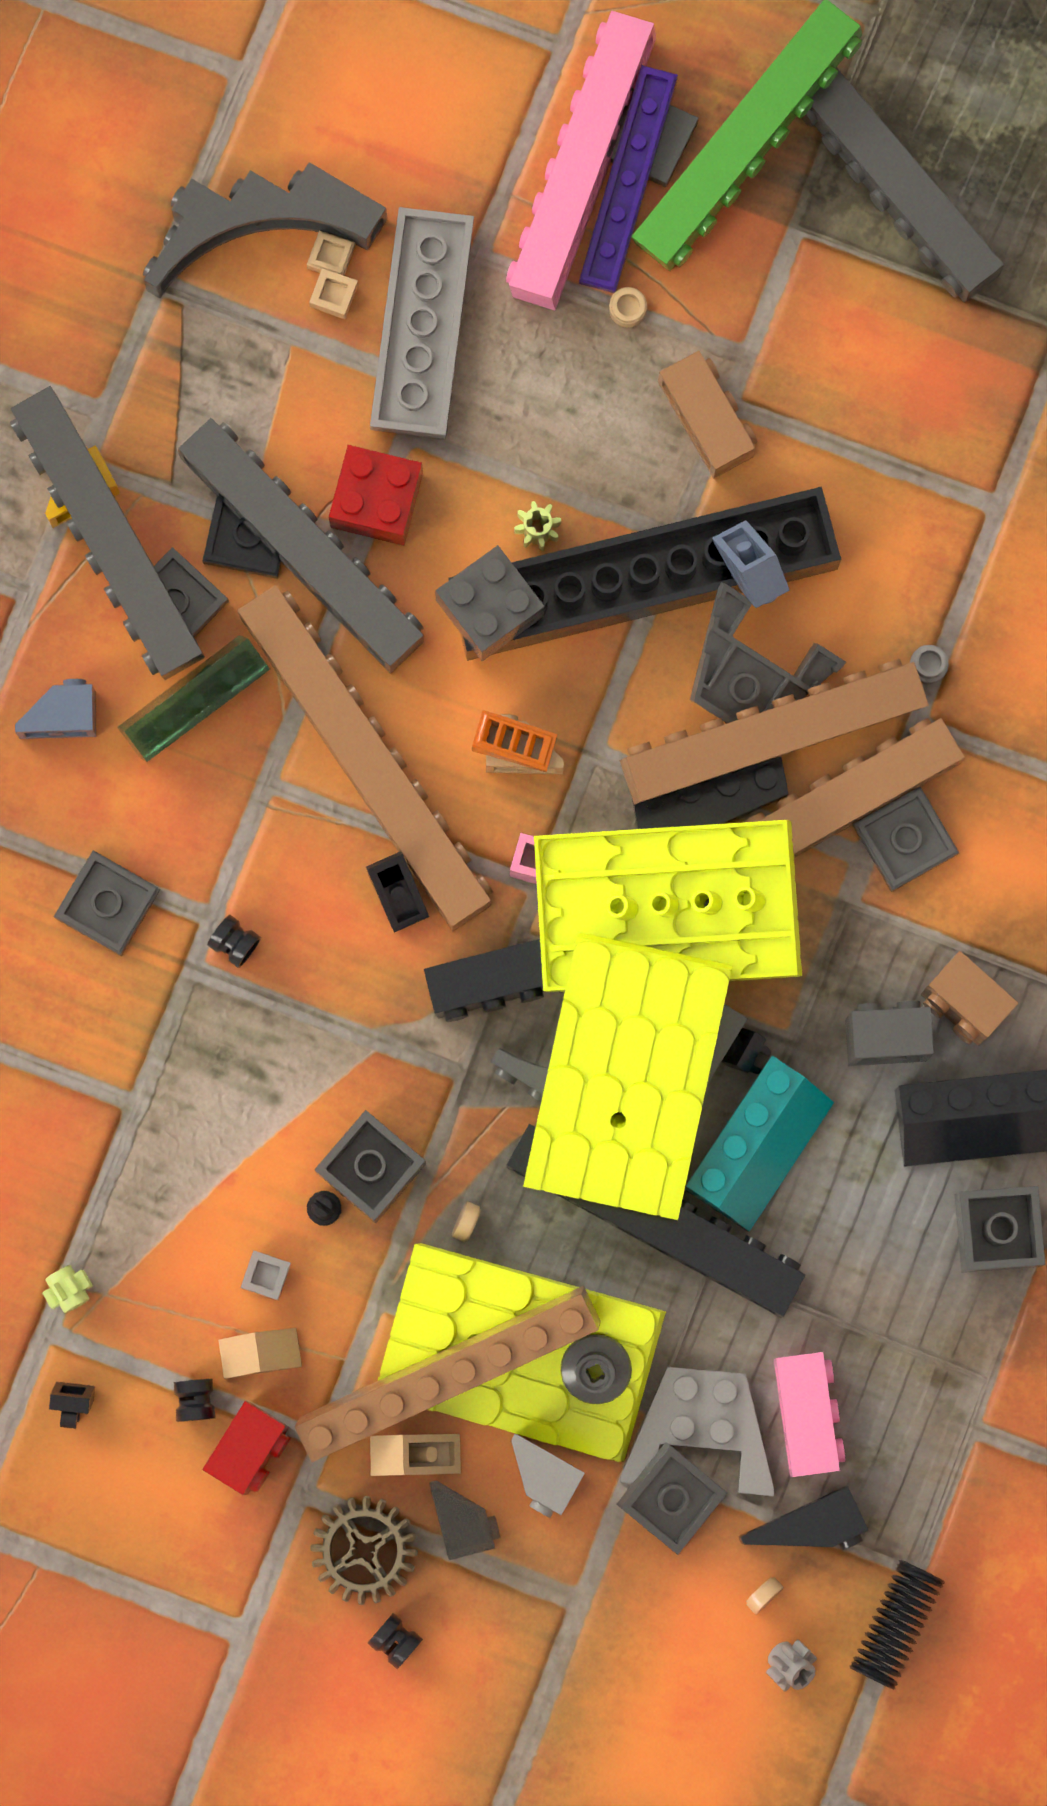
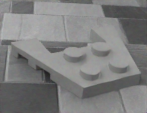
M667 1367L622 1471L620 1483L633 1484L658 1453L659 1445L668 1443L669 1445L740 1451L738 1493L774 1496V1487L746 1374Z

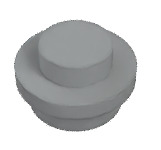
M921 646L911 656L910 663H915L920 681L923 683L931 684L940 681L948 670V658L945 652L937 646Z

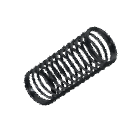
M899 1560L898 1567L895 1569L908 1579L898 1575H892V1579L904 1587L893 1583L888 1584L889 1588L900 1595L889 1591L884 1592L885 1596L898 1604L885 1599L880 1600L881 1604L894 1612L880 1607L876 1608L877 1612L892 1621L879 1616H872L873 1620L889 1630L875 1624H869V1628L885 1638L865 1632V1636L881 1646L866 1640L861 1641V1644L879 1655L861 1648L857 1649L861 1655L877 1664L855 1656L853 1657L854 1661L851 1662L852 1665H849L850 1669L893 1690L898 1685L897 1681L881 1671L896 1677H902L900 1672L887 1664L905 1669L904 1664L889 1655L908 1661L909 1658L891 1646L909 1653L913 1652L912 1648L893 1637L914 1645L917 1644L916 1640L896 1628L915 1636H921L920 1632L900 1620L919 1628H924L923 1623L904 1612L928 1620L927 1615L908 1604L928 1612L932 1611L931 1607L910 1595L932 1604L936 1603L935 1599L912 1586L937 1596L940 1595L939 1591L914 1577L939 1588H942L943 1584H945L944 1580L903 1560Z

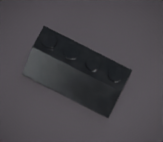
M1047 1070L899 1085L894 1090L904 1167L1047 1152Z

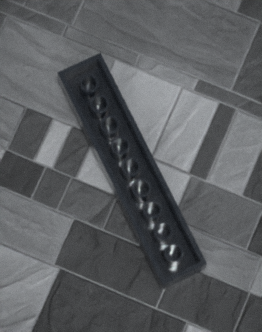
M822 487L511 562L545 606L544 617L493 654L713 601L716 598L721 582L742 594L712 538L745 520L776 554L786 582L838 570L841 556ZM461 634L467 661L479 658Z

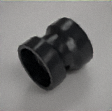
M229 914L216 928L207 946L215 952L227 953L229 962L240 968L254 952L261 937L252 930L244 932L243 928L240 927V922Z
M213 1379L173 1382L174 1394L179 1398V1407L176 1409L177 1422L216 1418L215 1406L210 1402V1394L214 1391Z
M392 1613L369 1640L368 1644L376 1651H383L388 1656V1662L398 1669L423 1639L414 1631L408 1632L402 1626V1620Z

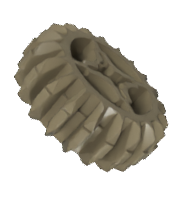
M364 1496L362 1501L363 1508L357 1509L354 1498H349L347 1503L350 1511L344 1513L339 1504L334 1505L333 1510L338 1518L334 1521L326 1514L321 1518L323 1523L329 1526L328 1531L316 1528L313 1532L315 1536L324 1538L323 1545L312 1544L310 1550L313 1552H323V1558L312 1561L313 1567H320L324 1564L327 1571L318 1577L319 1581L324 1582L330 1576L335 1580L328 1590L331 1594H334L340 1585L346 1588L342 1596V1600L348 1602L351 1598L352 1591L358 1592L357 1601L359 1605L365 1604L366 1592H372L374 1603H379L381 1601L379 1589L383 1587L390 1597L394 1596L396 1592L390 1583L393 1580L401 1586H405L407 1583L405 1577L399 1574L400 1570L404 1569L408 1572H413L415 1566L411 1563L404 1562L405 1556L414 1557L418 1555L417 1549H406L405 1542H411L416 1539V1534L410 1533L403 1536L401 1529L410 1524L409 1519L406 1518L399 1524H396L393 1519L398 1515L400 1509L394 1507L386 1515L383 1513L386 1500L380 1499L377 1503L376 1510L370 1509V1496ZM361 1516L372 1517L383 1522L388 1528L375 1536H366L356 1527L352 1518ZM342 1526L350 1541V1549L344 1557L334 1563L331 1552L332 1542L337 1530ZM352 1532L365 1544L382 1538V1541L374 1546L375 1551H371V1553L375 1554L372 1561L376 1568L364 1557L355 1558L349 1563L346 1561L354 1555L353 1550L358 1549L354 1546L357 1540ZM395 1537L397 1558L392 1570L387 1575L379 1561L378 1552L385 1543ZM355 1564H361L373 1574L377 1582L369 1584L356 1583L345 1578L341 1572Z

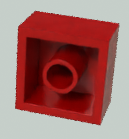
M347 445L329 513L330 527L404 546L423 476L422 462Z
M244 1401L202 1470L242 1495H248L250 1490L258 1492L270 1471L265 1469L268 1461L272 1456L279 1458L291 1440V1437L286 1435L290 1427L251 1402Z

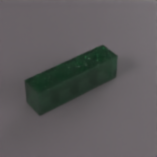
M239 635L117 728L139 758L148 762L269 671L270 668L249 639Z

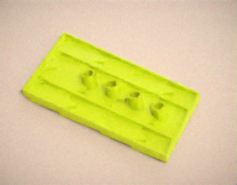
M773 820L534 836L543 991L565 992L578 932L732 965L729 981L802 976L791 821ZM709 898V904L705 907L704 903Z
M578 932L523 1187L678 1220L732 965ZM621 1112L623 1116H619L615 1113Z
M414 1244L411 1262L407 1270L378 1381L579 1287L426 1244ZM586 1289L601 1320L599 1330L589 1335L599 1334L613 1338L624 1347L631 1361L632 1373L630 1382L625 1391L613 1401L604 1404H589L578 1400L567 1390L561 1377V1361L565 1351L572 1344L570 1343L427 1410L438 1411L481 1425H489L602 1459H610L617 1462L625 1461L666 1311ZM599 1364L587 1368L593 1379L605 1374Z

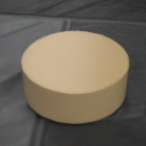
M632 287L617 290L612 295L609 304V313L612 320L617 325L626 328L639 325L647 313V301L642 292Z
M468 1201L465 1203L451 1237L462 1242L468 1241L479 1218L480 1206Z
M770 1577L749 1597L746 1605L757 1615L782 1591L783 1585L775 1577Z

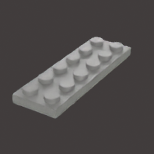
M399 207L370 430L446 439L474 216Z

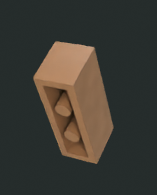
M697 351L661 370L658 383L714 479L753 458L755 452L754 444L757 443V439L749 424L745 423L742 425L735 412L738 411V406L732 394L728 390L723 392L718 384L717 379L720 376L713 361L710 358L705 360L700 351Z

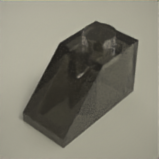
M438 1480L430 1482L448 1559L453 1560L495 1549L494 1540L501 1538L495 1515L487 1517L485 1508Z

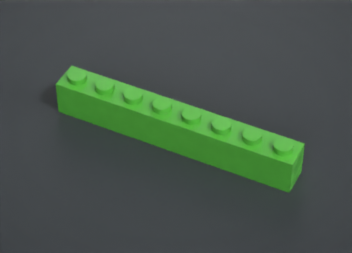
M823 0L631 236L635 244L668 271H671L675 265L681 267L693 252L691 245L700 235L703 238L706 237L717 223L715 216L722 207L729 208L737 200L742 191L739 186L748 176L753 178L762 169L766 162L763 158L772 146L776 149L785 141L790 132L787 127L796 116L801 119L807 114L814 103L813 95L820 87L826 89L833 82L838 74L836 67L844 57L850 59L858 51L863 42L860 39L862 36L861 26L829 0Z

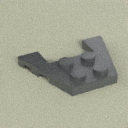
M721 582L717 590L690 697L692 702L717 718H722L725 723H730L738 720L737 712L758 706L761 713L773 709L771 701L794 694L796 701L803 699L808 695L807 689L821 685L833 672L837 673L845 665L846 662L821 645L813 643L795 674L791 675L735 639L733 634L752 604L744 595Z

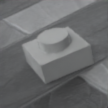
M253 1250L241 1288L279 1301L291 1263Z

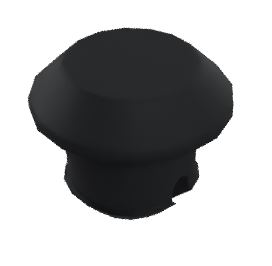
M320 1191L309 1199L307 1213L314 1223L320 1226H328L339 1219L342 1205L334 1193Z

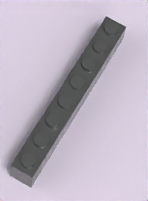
M836 67L838 70L837 76L826 89L820 87L813 95L814 103L802 120L808 126L812 127L814 125L823 135L821 138L825 147L833 155L838 153L847 165L845 167L851 178L857 183L863 182L871 192L869 196L874 205L882 212L886 210L895 220L893 224L900 236L905 240L911 239L919 249L917 252L922 262L928 268L932 269L934 267L943 277L942 283L945 289L953 297L959 296L966 303L1000 276L1004 264Z
M49 386L11 407L10 409L15 416V419L10 421L13 430L21 442L28 439L34 450L33 453L28 455L39 475L46 472L53 483L52 486L47 488L58 508L65 505L72 519L66 521L77 542L84 539L91 552L87 553L85 557L94 573L98 575L103 572L110 585L105 587L104 590L114 608L122 605L128 616V619L123 621V624L132 640L135 642L141 639L148 651L141 656L152 675L159 672L167 680L204 659L205 656L53 388Z
M210 418L178 448L180 459L216 496H219L220 493L224 497L225 505L239 519L244 517L247 520L244 521V524L257 537L261 538V541L273 554L275 550L280 554L279 559L391 674L423 644L424 635L420 632L424 629L422 624L413 614L407 612L404 615L394 605L397 599L384 585L381 584L377 588L370 581L368 576L371 573L367 567L356 557L350 560L341 551L344 545L330 530L324 533L315 524L318 520L315 514L305 504L302 503L300 506H297L288 497L291 494L290 489L280 478L275 476L271 479L262 470L265 464L251 449L246 453L236 443L239 439L238 436L226 423L223 422L219 426Z

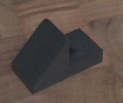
M401 851L366 866L371 884L378 895L394 933L429 917Z

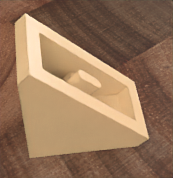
M297 1328L254 1332L218 1340L224 1379L302 1367Z

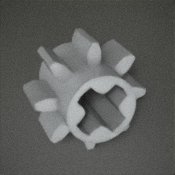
M798 1639L793 1645L789 1642H781L771 1650L768 1656V1663L771 1668L766 1671V1674L785 1692L790 1686L799 1690L806 1687L813 1680L816 1670L812 1664L817 1660V1657Z

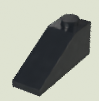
M844 1486L738 1537L741 1544L834 1547L839 1544L841 1550H845L862 1542L863 1539L860 1534L868 1531V1528L849 1487Z

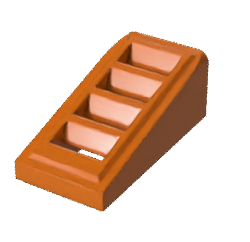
M482 710L472 744V751L547 772L557 734ZM491 725L498 727L493 744L486 742ZM506 730L513 731L508 750L501 748ZM521 734L528 736L523 755L516 753ZM536 738L544 740L538 760L531 758Z

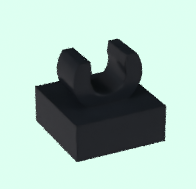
M742 1028L722 1063L730 1068L746 1073L760 1074L762 1070L754 1065V1061L759 1053L770 1056V1049L764 1045L766 1038L755 1031Z
M65 1382L55 1383L50 1394L49 1410L62 1411L60 1427L76 1429L77 1422L80 1420V1413L88 1414L94 1402L95 1386Z

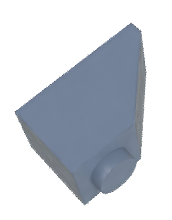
M746 520L712 538L741 592L755 608L771 603L778 596L790 591L776 554Z
M84 679L63 680V685H53L15 724V733L20 739L97 737L96 691L93 685L86 684Z

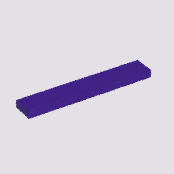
M641 65L579 279V284L611 293L617 291L631 243V236L636 226L678 80L677 74Z

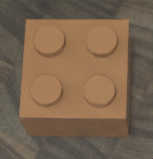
M961 951L952 958L921 993L926 999L923 1002L924 1006L931 1007V1013L941 1019L944 1015L955 1025L952 1029L953 1032L969 1045L972 1041L978 1046L984 1042L1019 1004Z

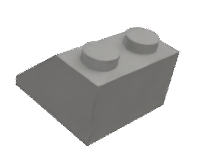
M515 1433L511 1442L526 1496L533 1499L529 1506L551 1518L553 1512L562 1515L585 1473Z

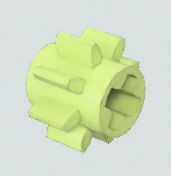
M532 501L531 509L527 513L518 510L517 517L524 524L515 526L514 532L518 535L524 534L525 548L533 543L538 544L539 549L544 551L546 541L549 539L554 542L558 541V534L552 528L561 525V518L551 517V504L543 509L537 507L536 502ZM533 520H540L541 525H544L543 532L536 533L535 527H532Z
M68 1265L45 1279L49 1289L43 1291L42 1294L51 1309L60 1306L64 1314L90 1300L86 1290L93 1287L82 1269L75 1273L72 1266Z

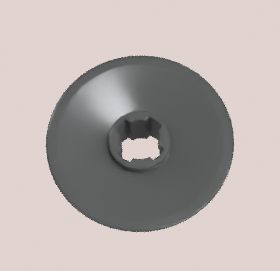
M599 1334L587 1335L574 1341L563 1355L561 1361L563 1383L567 1390L580 1401L589 1404L608 1403L618 1398L630 1382L632 1366L629 1355L624 1347L611 1337ZM599 1364L605 1374L593 1379L587 1368Z

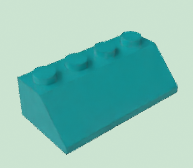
M771 1056L687 1183L685 1190L750 1232L833 1106L834 1101L803 1075L774 1056Z

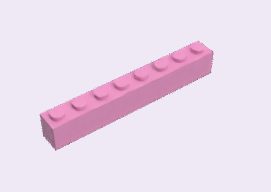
M611 11L607 23L601 22L596 35V44H599L594 57L589 56L584 66L583 78H586L583 88L581 91H575L571 101L570 111L573 112L569 125L563 124L558 136L557 144L561 146L556 159L551 158L548 162L545 172V180H548L543 193L538 192L532 207V214L535 215L531 227L526 226L522 232L519 242V248L522 251L518 262L512 261L508 269L506 282L509 283L513 298L554 311L556 310L610 165L611 156L607 157L606 155L612 139H618L620 117L625 105L629 106L632 98V91L630 90L631 88L635 89L641 65H647L656 41L654 23L615 11Z

